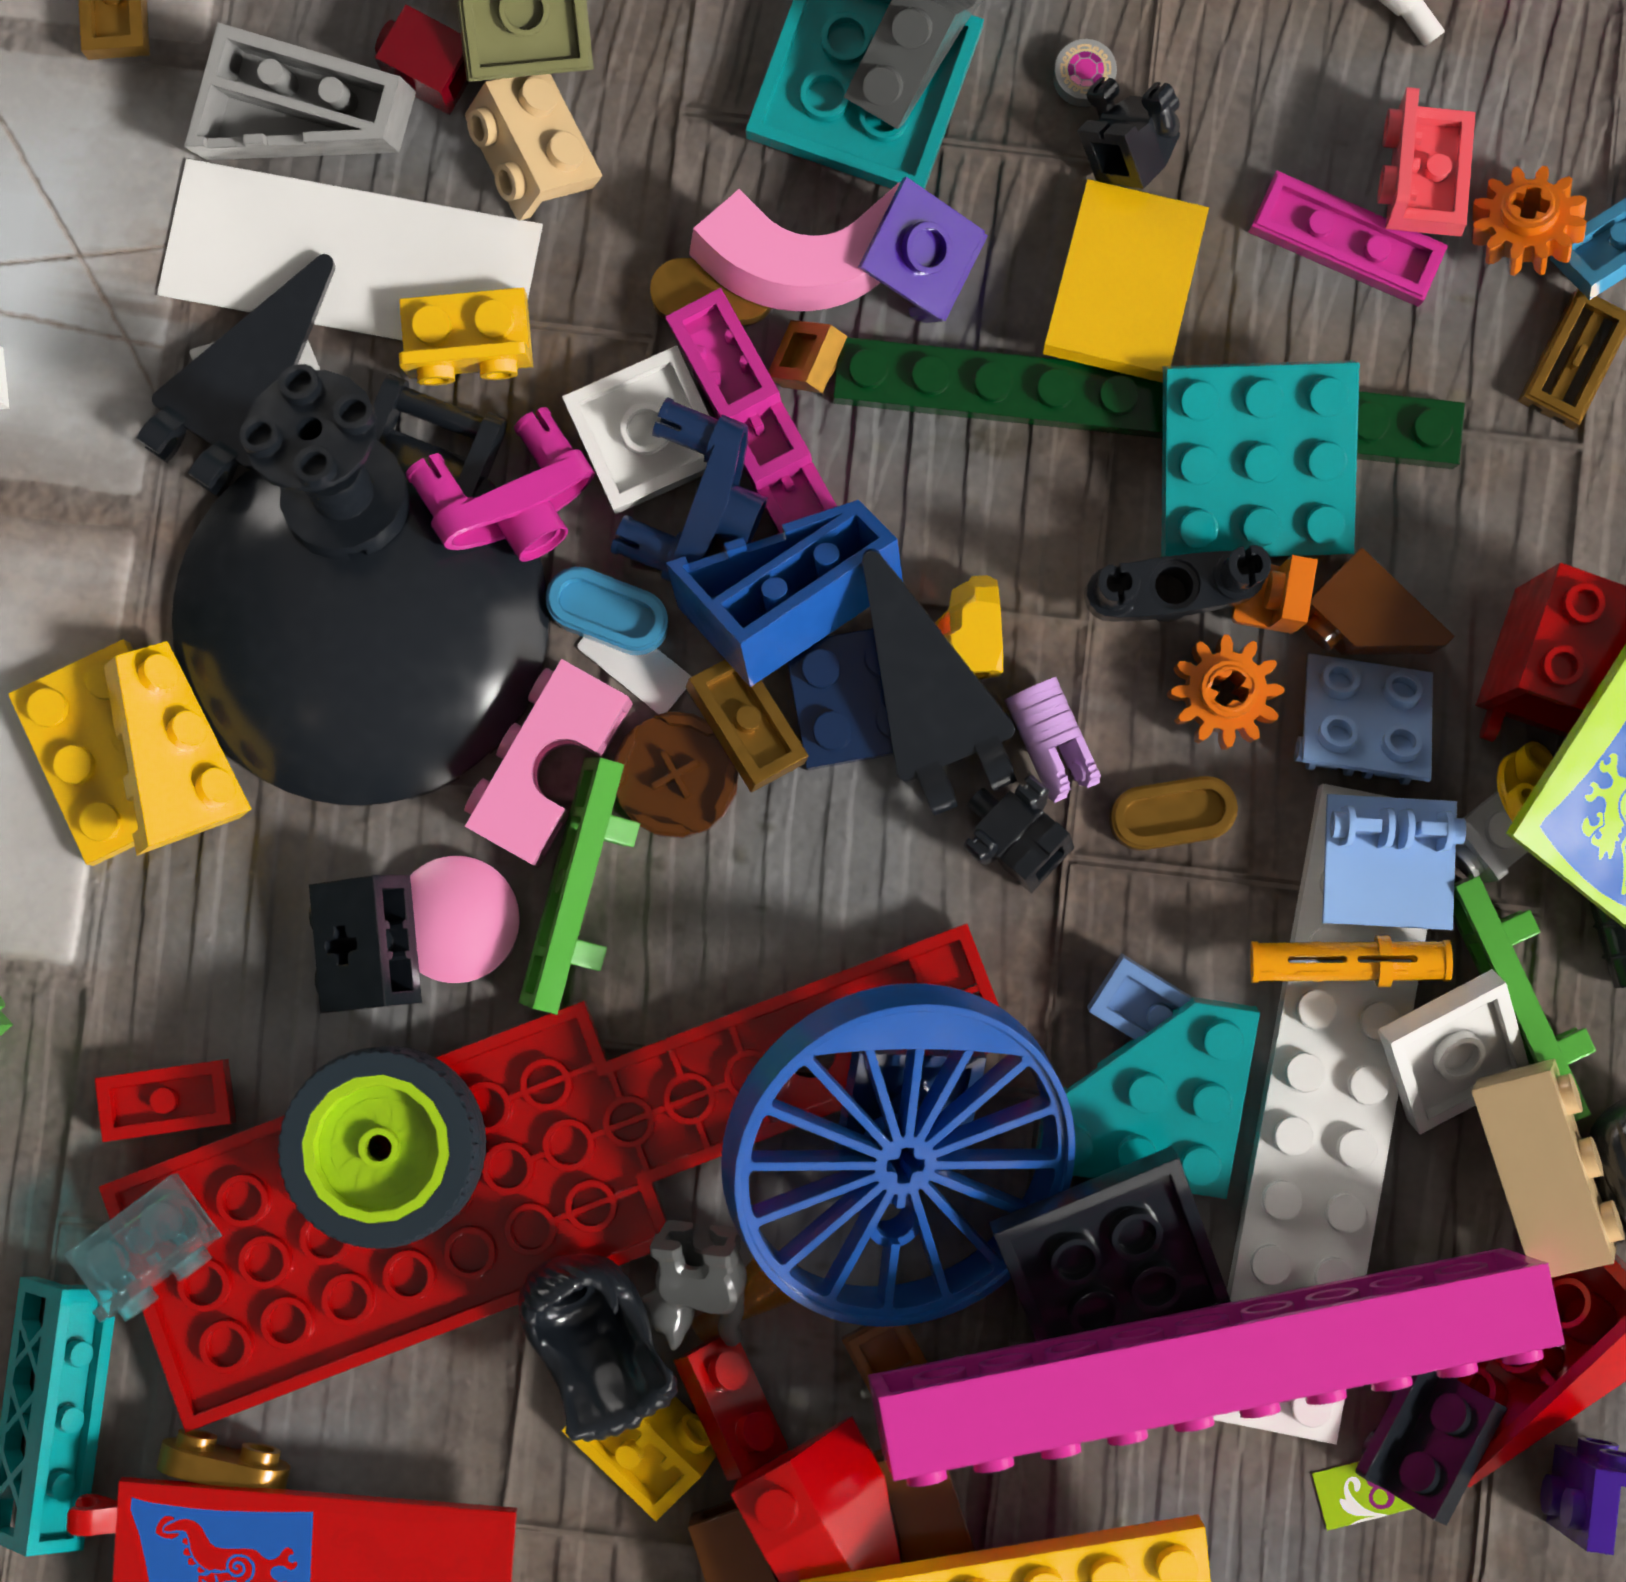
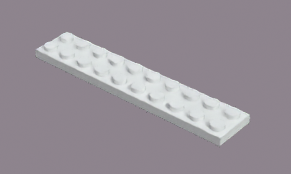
M1328 784L1319 785L1290 942H1374L1376 935H1389L1392 942H1425L1428 929L1322 923L1327 794L1373 797L1389 796ZM1341 960L1289 961L1290 963H1343ZM1358 960L1359 962H1411V960ZM1393 980L1391 987H1377L1375 981H1283L1227 1287L1231 1302L1367 1275L1399 1094L1378 1029L1413 1011L1419 980ZM1305 1398L1281 1402V1411L1267 1417L1241 1418L1239 1411L1213 1417L1216 1421L1337 1445L1344 1400L1324 1405H1309L1306 1403Z

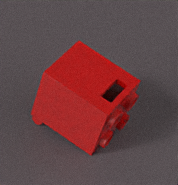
M1560 562L1515 588L1475 705L1487 710L1479 734L1481 739L1494 742L1500 731L1504 716L1556 735L1567 737L1626 644V585Z

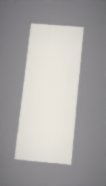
M186 158L157 295L251 313L319 255L327 254L332 257L336 268L314 324L402 340L399 299L524 287L528 299L543 224Z

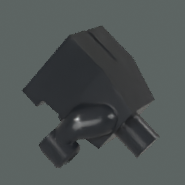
M1100 77L1086 93L1088 101L1097 110L1099 120H1087L1077 130L1094 177L1098 182L1144 189L1166 167L1180 137V121L1175 114V111L1180 106L1179 99L1170 84L1164 83L1160 87L1161 82H1155L1145 92L1143 97L1128 96L1115 104L1114 99L1120 92L1117 81L1114 78H1108L1105 81L1106 77Z
M1029 775L1024 779L1026 781L1024 786L1019 784L1015 793L1009 791L1000 801L985 788L980 789L970 799L967 805L968 808L982 820L975 827L974 839L968 838L965 841L964 849L982 865L990 864L997 859L1001 866L1032 894L1075 847L1070 833L1043 811L1047 804V796L1050 790L1033 775Z

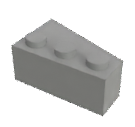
M218 22L184 147L205 160L399 153L416 91L400 76Z

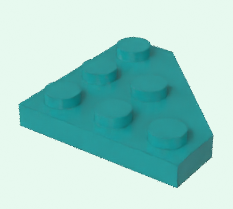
M1192 997L1186 1004L1174 1009L1172 1016L1142 1037L1139 1036L1135 1040H1130L1097 1063L1098 1067L1075 1084L1069 1088L1063 1087L1071 1108L1075 1130L1074 1176L1095 1178L1172 1146L1180 1159L1192 1194L1227 1199L1260 1011L1256 1006ZM1043 1117L1041 1118L1036 1149H1041L1042 1146Z

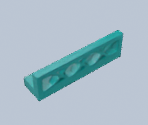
M20 1277L0 1419V1545L25 1557L84 1550L85 1536L71 1535L67 1530V1513L71 1507L75 1506L79 1496L91 1494L119 1288L105 1284L64 1285L40 1277ZM43 1297L46 1298L43 1325L41 1327L39 1313ZM32 1367L35 1373L33 1392L30 1386ZM23 1433L26 1440L24 1458L21 1452ZM14 1500L17 1507L15 1528L10 1526Z

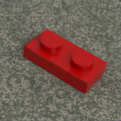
M229 1059L94 1078L102 1142L237 1122Z
M718 1334L673 1360L727 1481L743 1478L789 1449L741 1342L736 1346H728Z

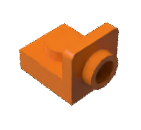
M1292 555L1281 566L1271 565L1270 573L1265 579L1261 590L1249 601L1233 606L1232 622L1289 634L1296 632L1308 622L1318 559Z

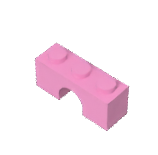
M563 659L560 660L554 671L545 668L536 680L528 697V701L535 704L523 726L514 723L509 728L496 753V756L503 759L491 782L485 778L478 782L464 808V811L471 815L465 827L536 867L541 866L570 813L565 808L549 800L542 792L539 784V769L542 761L551 751L565 745L582 747L602 758L633 705L629 696Z

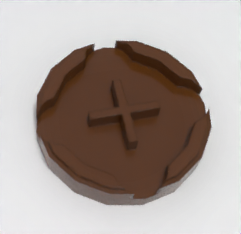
M665 712L645 720L626 734L614 757L615 762L624 764L616 794L620 806L633 821L640 823L639 827L659 837L684 839L708 831L727 814L737 795L738 771L707 721L692 713Z

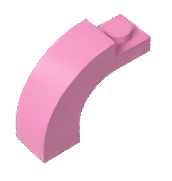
M900 182L852 224L837 232L819 236L802 235L780 227L771 221L738 189L693 228L689 255L712 278L729 291L765 307L786 311H816L843 305L866 294L881 283L858 268Z

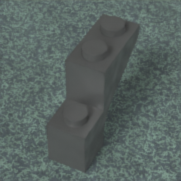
M891 0L844 98L896 129L900 128L911 114L966 22L984 0Z

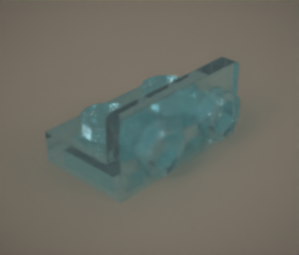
M178 1173L168 1176L64 1255L100 1304L92 1312L97 1320L101 1323L120 1314L123 1320L127 1322L159 1299L153 1288L172 1273L180 1282L210 1261L213 1257L206 1248L223 1235Z

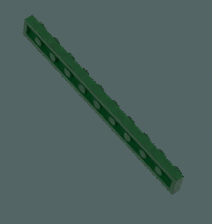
M847 337L838 357L834 404L1162 439V382L1068 360ZM1359 391L1357 459L1444 469L1456 468L1460 464L1465 402Z

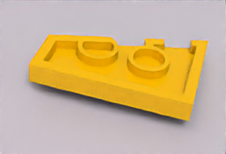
M168 641L116 655L104 665L116 738L124 743L129 771L123 777L127 801H134L138 830L133 833L136 856L240 819L252 810Z

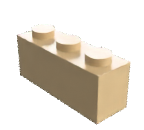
M1554 1058L1478 1078L1471 1092L1525 1255L1548 1263L1551 1278L1613 1264L1617 1250L1616 1241L1625 1239L1624 1230L1614 1201L1602 1202L1595 1178L1604 1175L1603 1167L1593 1138L1581 1139L1573 1114L1583 1112V1108L1572 1074L1560 1075Z

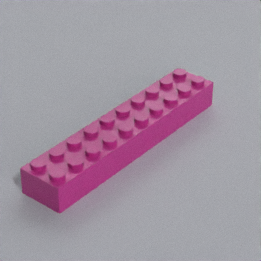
M1499 1248L870 1374L868 1379L882 1454L894 1481L906 1479L907 1486L921 1487L946 1480V1470L973 1465L974 1472L976 1473L997 1472L1012 1467L1015 1464L1013 1458L1015 1456L1040 1452L1042 1459L1070 1457L1081 1452L1080 1443L1107 1438L1108 1445L1112 1446L1134 1444L1148 1438V1429L1172 1424L1176 1432L1198 1431L1213 1426L1215 1424L1213 1416L1239 1411L1240 1417L1247 1419L1267 1417L1281 1411L1280 1403L1305 1398L1306 1403L1309 1405L1335 1403L1347 1398L1346 1389L1371 1384L1373 1391L1399 1390L1413 1384L1411 1377L1413 1375L1436 1371L1437 1377L1440 1378L1468 1376L1478 1372L1477 1362L1501 1358L1502 1363L1507 1365L1532 1363L1544 1358L1542 1349L1565 1345L1548 1263L1505 1248Z

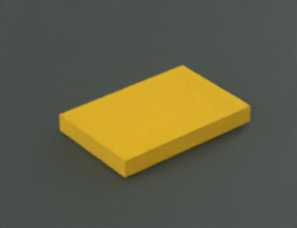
M1087 179L1043 354L1163 383V366H1171L1209 207Z

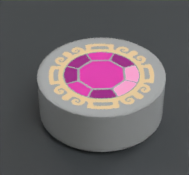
M1079 39L1069 43L1060 51L1053 71V83L1057 93L1063 100L1074 106H1092L1086 96L1089 88L1100 77H1106L1105 81L1108 78H1116L1117 64L1114 55L1104 44L1096 40Z

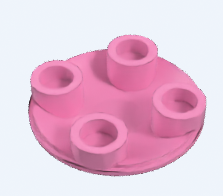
M447 856L422 865L410 875L418 964L421 974L446 983L470 982L491 973L511 955L519 931V907L510 884L494 867L471 857Z

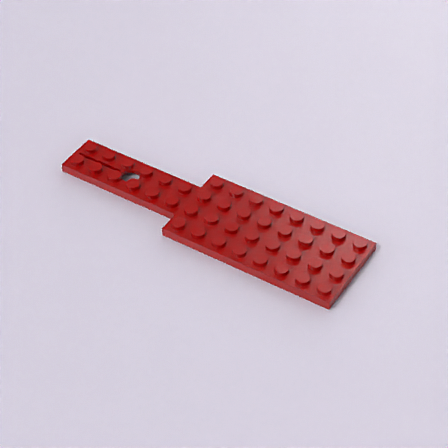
M968 924L955 927L611 1060L607 1059L586 1001L558 1010L557 1015L550 1013L435 1057L454 1070L474 1095L484 1121L486 1155L481 1177L475 1191L461 1211L440 1229L407 1245L384 1249L353 1246L327 1236L304 1218L296 1208V1204L292 1202L288 1191H286L285 1181L281 1176L279 1166V1135L285 1115L98 1186L185 1433L518 1305L519 1294L528 1274L541 1263L553 1257L569 1254H594L607 1257L616 1264L622 1265L650 1254V1245L655 1234H659L664 1224L668 1221L654 1182L722 1156L723 1139L728 1118L742 1085L766 1051L785 1032L806 1016L833 1001L863 990L910 983L941 985L959 990L975 984V986L963 991L975 993L974 995L999 1006ZM852 1052L835 1053L834 1062L828 1070L844 1089L846 1087ZM796 1073L789 1078L775 1097L777 1100L821 1118L842 1109V1104L817 1077H803ZM766 1115L761 1122L754 1143L791 1130L797 1126ZM375 1135L374 1143L382 1146L377 1154L384 1160L391 1153V1143L385 1136Z

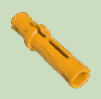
M1376 935L1374 942L1314 941L1258 943V941H1251L1250 975L1252 983H1258L1259 981H1375L1377 987H1391L1393 980H1452L1453 953L1450 940H1443L1441 942H1392L1389 935ZM1341 960L1343 963H1290L1289 961ZM1358 960H1411V962H1359Z

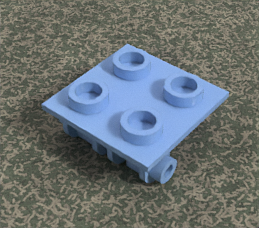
M1308 653L1306 661L1303 737L1299 736L1297 738L1294 760L1305 763L1307 770H1314L1315 767L1335 770L1342 768L1343 775L1352 776L1354 771H1361L1362 778L1371 779L1374 774V776L1399 779L1400 784L1408 785L1412 779L1430 782L1432 778L1433 672Z
M1327 794L1322 923L1453 930L1456 844H1464L1466 838V821L1464 818H1457V801Z

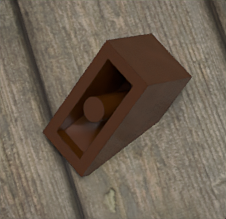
M1362 547L1351 555L1313 593L1308 622L1302 626L1307 635L1320 647L1327 651L1334 647L1341 655L1432 654L1446 646L1455 637Z

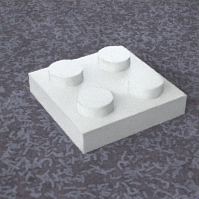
M677 345L562 396L615 515L703 476L707 463L704 462L703 454L664 438L652 436L655 422H660L661 417H658V413L667 397L674 399V402L709 416Z
M1493 969L1378 1029L1406 1118L1419 1134L1475 1106L1471 1090L1478 1078L1529 1065L1507 984Z

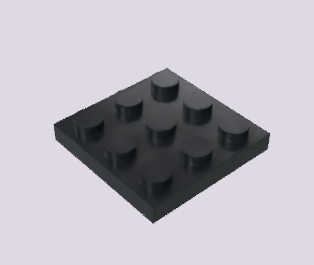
M1172 1146L988 1222L1036 1341L1231 1302L1180 1159Z

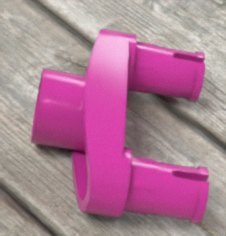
M547 407L537 409L536 415L539 418L538 420L533 412H530L517 421L514 426L515 433L521 437L541 469L502 485L477 498L465 496L445 465L444 458L439 453L429 455L428 462L431 465L430 467L422 458L408 468L405 473L406 478L412 483L434 517L431 521V526L445 548L448 550H465L506 539L519 560L525 562L550 552L565 539L568 534V528L557 512L581 494L594 478L595 470L581 450H574Z

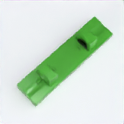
M601 757L584 758L518 1002L532 1009L558 1014L571 964L601 971L607 947L579 940L578 936L604 841L621 846L634 847L638 834L639 822L611 815L624 768L622 763Z
M1480 876L1464 878L1454 882L1453 919L1479 974L1482 975L1493 969L1506 982L1529 1065L1555 1058L1560 1075L1572 1074L1569 1064L1596 1052V1049L1586 1028L1578 1030L1574 1027L1554 1036L1513 948L1514 945L1540 933L1531 911L1526 910L1522 912L1520 910L1500 919ZM1574 1078L1583 1112L1573 1114L1575 1121L1591 1115V1112Z

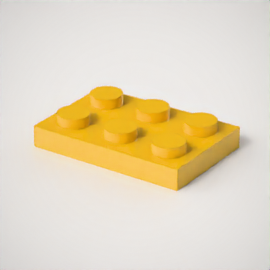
M124 639L8 693L86 865L95 866L135 847L133 833L138 830L134 801H127L123 777L129 771L124 743L116 738L104 671V665L114 656L134 651L131 643Z

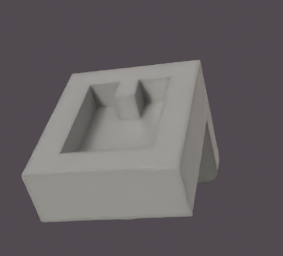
M1498 791L1463 817L1466 821V838L1464 844H1456L1455 865L1468 878L1480 876L1483 883L1495 882L1509 873L1507 868L1528 852L1506 834L1512 821L1503 807Z

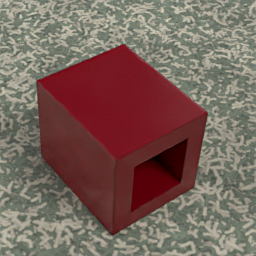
M405 4L396 21L389 20L383 26L375 45V59L380 70L400 76L416 91V98L450 115L469 83L466 81L461 33Z

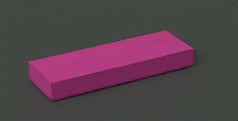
M1277 170L1272 177L1248 231L1250 234L1417 307L1425 300L1448 247L1447 244L1419 232L1386 229L1385 217Z

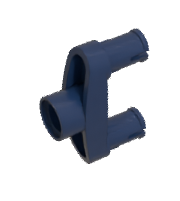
M667 397L658 413V417H661L660 422H655L652 436L664 438L704 455V462L707 463L682 532H679L677 536H673L634 520L629 515H625L616 531L619 537L613 540L610 551L616 555H623L662 571L661 578L671 582L666 562L684 556L688 563L706 558L717 539L730 542L743 537L746 544L751 543L763 516L768 497L739 486L748 443L747 424L723 414L718 420L674 402V399Z

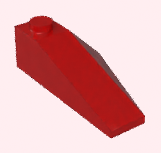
M1617 1254L1613 1264L1551 1278L1565 1345L1542 1349L1544 1358L1527 1364L1507 1365L1502 1363L1501 1358L1477 1362L1478 1372L1458 1377L1457 1380L1508 1408L1467 1487L1470 1488L1626 1382V1263Z
M853 1415L740 1478L731 1492L735 1504L779 1582H800V1580L901 1564L885 1474Z

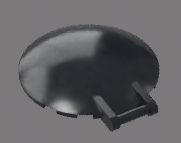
M392 374L387 375L373 405L377 415L376 441L384 445L397 457L404 474L412 464L422 458L430 467L431 465L428 462L429 455L439 453L444 458L445 465L466 497L477 498L496 489L497 487L487 478L504 439L508 420L490 412L483 417L409 388L408 380ZM400 413H406L473 439L474 442L468 457H463L394 430ZM254 468L249 469L231 484L210 507L186 549L178 572L173 596L172 632L175 656L220 746L245 769L267 783L313 801L342 806H372L373 804L414 799L434 792L458 780L460 775L475 766L488 753H493L499 747L509 728L514 723H518L530 703L528 701L529 694L542 673L545 664L550 634L551 615L546 604L547 586L543 572L544 567L540 557L525 562L519 560L506 539L465 550H448L444 547L431 526V521L434 517L412 483L408 481V491L411 496L410 512L401 531L383 549L366 555L365 551L362 550L358 553L348 554L350 557L348 560H332L311 553L294 538L280 509V487L272 485Z

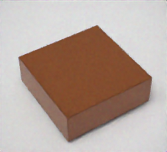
M863 1325L842 1337V1342L870 1394L868 1375L928 1363L908 1325L890 1327Z

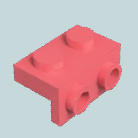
M1406 87L1399 109H1388L1383 131L1382 146L1393 148L1391 165H1383L1377 195L1378 204L1388 205L1386 229L1461 237L1467 225L1476 112L1418 106L1419 88Z

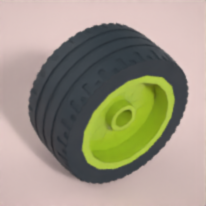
M399 1046L364 1048L341 1055L326 1063L312 1074L298 1090L285 1113L278 1153L280 1154L279 1166L281 1176L285 1181L286 1191H288L292 1202L296 1204L298 1211L308 1222H311L315 1228L327 1236L340 1242L364 1248L384 1249L418 1241L440 1229L461 1211L475 1191L481 1177L486 1155V1134L478 1103L469 1087L454 1070L437 1058L422 1051ZM375 1135H383L391 1143V1153L384 1160L377 1154L382 1146L374 1143Z

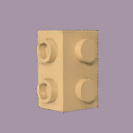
M551 74L486 81L465 113L470 137L481 148L495 176V183L499 194L504 200L508 201L516 219L519 221L531 218L542 201L593 189L603 176Z

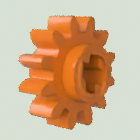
M1517 166L1513 167L1511 184L1507 186L1497 179L1491 178L1488 180L1487 198L1474 200L1472 218L1475 222L1473 224L1472 242L1474 245L1487 244L1485 262L1488 265L1498 262L1502 257L1509 258L1510 275L1515 276L1522 269L1523 262H1532L1533 269L1539 275H1544L1549 256H1553L1556 260L1563 263L1570 261L1572 244L1584 241L1587 223L1583 219L1587 199L1581 195L1570 197L1573 181L1570 176L1558 180L1556 184H1551L1548 182V166L1539 168L1534 179H1525L1524 172Z
M1224 634L1216 644L1215 654H1212L1210 648L1201 641L1192 647V655L1197 662V666L1187 661H1179L1174 666L1175 674L1179 678L1186 680V684L1172 688L1167 692V697L1174 701L1183 700L1187 707L1176 716L1174 720L1176 725L1186 724L1192 719L1199 724L1194 734V742L1199 744L1207 739L1212 732H1217L1219 746L1222 750H1227L1235 742V731L1238 730L1245 741L1252 743L1260 738L1258 726L1254 723L1255 719L1266 724L1273 723L1278 719L1279 715L1265 703L1266 700L1274 699L1283 694L1285 688L1275 683H1266L1265 677L1275 669L1277 662L1275 660H1267L1257 665L1252 660L1257 651V642H1249L1239 653L1233 652L1231 637L1229 634ZM1225 679H1228L1236 686L1231 694L1239 696V700H1232L1227 705L1222 706L1215 701V697L1219 692L1211 689V686H1217Z

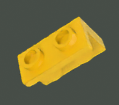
M524 287L399 299L403 352L398 353L399 366L409 378H417L418 384L429 386L450 384L455 381V374L480 372L482 379H509L518 375V368L533 367L528 299Z
M676 1397L671 1400L670 1406L657 1410L653 1416L644 1417L638 1428L627 1429L618 1437H608L606 1440H592L589 1442H585L583 1439L572 1441L655 1521L703 1476L716 1457L698 1415L692 1413ZM565 1426V1427L562 1429V1432L567 1436V1434L565 1433V1431H566V1426Z

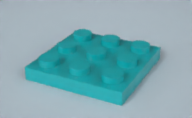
M793 0L745 130L746 139L890 189L901 182L903 177H908L925 189L979 41L984 19L971 15L905 123L896 129L844 98L891 0Z
M1344 360L1163 366L1161 556L1233 551L1243 546L1244 550H1246L1250 545L1264 548L1269 557L1354 554L1360 362Z

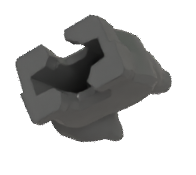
M667 1221L659 1234H655L650 1245V1256L657 1260L658 1267L655 1276L656 1288L642 1296L649 1323L658 1334L667 1338L671 1350H677L693 1322L695 1309L711 1314H720L718 1322L720 1338L726 1345L736 1346L742 1340L739 1324L744 1314V1290L747 1283L746 1269L739 1253L741 1248L740 1236L736 1228L720 1225L710 1226L709 1236L714 1245L699 1250L693 1245L694 1231L692 1222Z

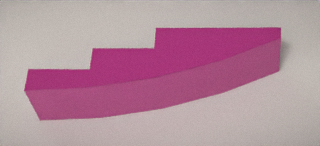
M719 288L665 316L716 418L719 420L723 414L748 425V443L743 469L755 492L768 497L765 510L778 534L783 533L782 524L837 507L812 462L809 449L781 401L779 390L723 290Z

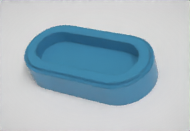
M585 567L564 569L555 575L548 585L546 591L548 611L554 622L566 631L629 655L648 654L656 650L667 636L669 623L665 606L657 596L646 590Z

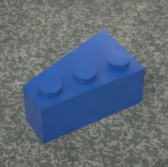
M860 500L782 524L783 533L746 544L742 537L724 543L725 552L691 563L687 562L685 556L666 562L678 608L750 687L870 607L862 561L865 551L868 549L878 550L903 581L898 539Z

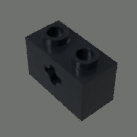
M372 875L309 884V922L314 938L316 959L315 987L319 994L320 1014L422 1003L410 875Z

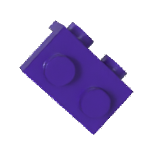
M1578 1437L1577 1447L1555 1444L1552 1475L1546 1474L1541 1486V1508L1543 1513L1547 1515L1546 1522L1585 1551L1614 1555L1621 1486L1626 1487V1452L1618 1451L1619 1444L1611 1441Z

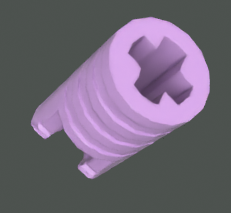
M1057 677L1036 684L1004 700L1042 784L1050 790L1048 794L1050 800L1056 803L1065 799L1071 790L1068 775L1065 774V768L1055 748L1057 746L1068 769L1071 770L1074 781H1077L1079 786L1082 785L1089 788L1100 783V772L1068 705Z

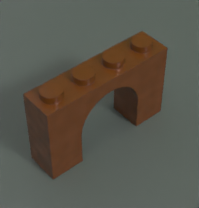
M882 1449L876 1450L875 1457L885 1474L889 1503L899 1532L898 1546L901 1563L976 1551L949 1470H946L947 1479L942 1482L928 1486L910 1487L907 1486L906 1479L893 1480L882 1454ZM733 1499L691 1513L688 1529L705 1582H779Z

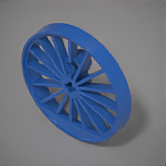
M910 983L871 988L833 1001L806 1016L785 1032L754 1066L736 1097L725 1129L721 1158L722 1185L725 1201L739 1236L760 1268L780 1290L804 1307L838 1321L864 1326L890 1327L931 1321L976 1303L994 1292L1011 1278L994 1236L986 1242L930 1181L1007 1212H1014L1070 1188L1075 1161L1074 1122L1064 1088L1043 1049L1019 1021L999 1006L972 993L941 985ZM907 1049L899 1114H894L874 1050ZM924 1049L951 1050L917 1111ZM862 1051L882 1116L873 1120L814 1056ZM974 1051L1008 1054L942 1110ZM807 1066L866 1131L863 1135L777 1100L775 1097L800 1067ZM1026 1067L1030 1068L1038 1087L1039 1096L959 1126ZM766 1115H770L854 1150L752 1149L763 1118ZM1043 1117L1041 1149H962ZM949 1169L1036 1170L1023 1199H1020ZM843 1170L751 1205L749 1175L752 1171ZM919 1189L926 1193L978 1249L961 1262L945 1270L941 1266L918 1192ZM846 1193L779 1251L774 1248L759 1229L763 1224ZM894 1204L896 1208H902L894 1218L884 1221L880 1220L888 1205ZM856 1213L859 1215L825 1278L814 1275L797 1266L802 1259ZM919 1233L932 1275L916 1281L895 1285L900 1246L912 1241ZM870 1237L875 1243L883 1246L878 1286L845 1284Z

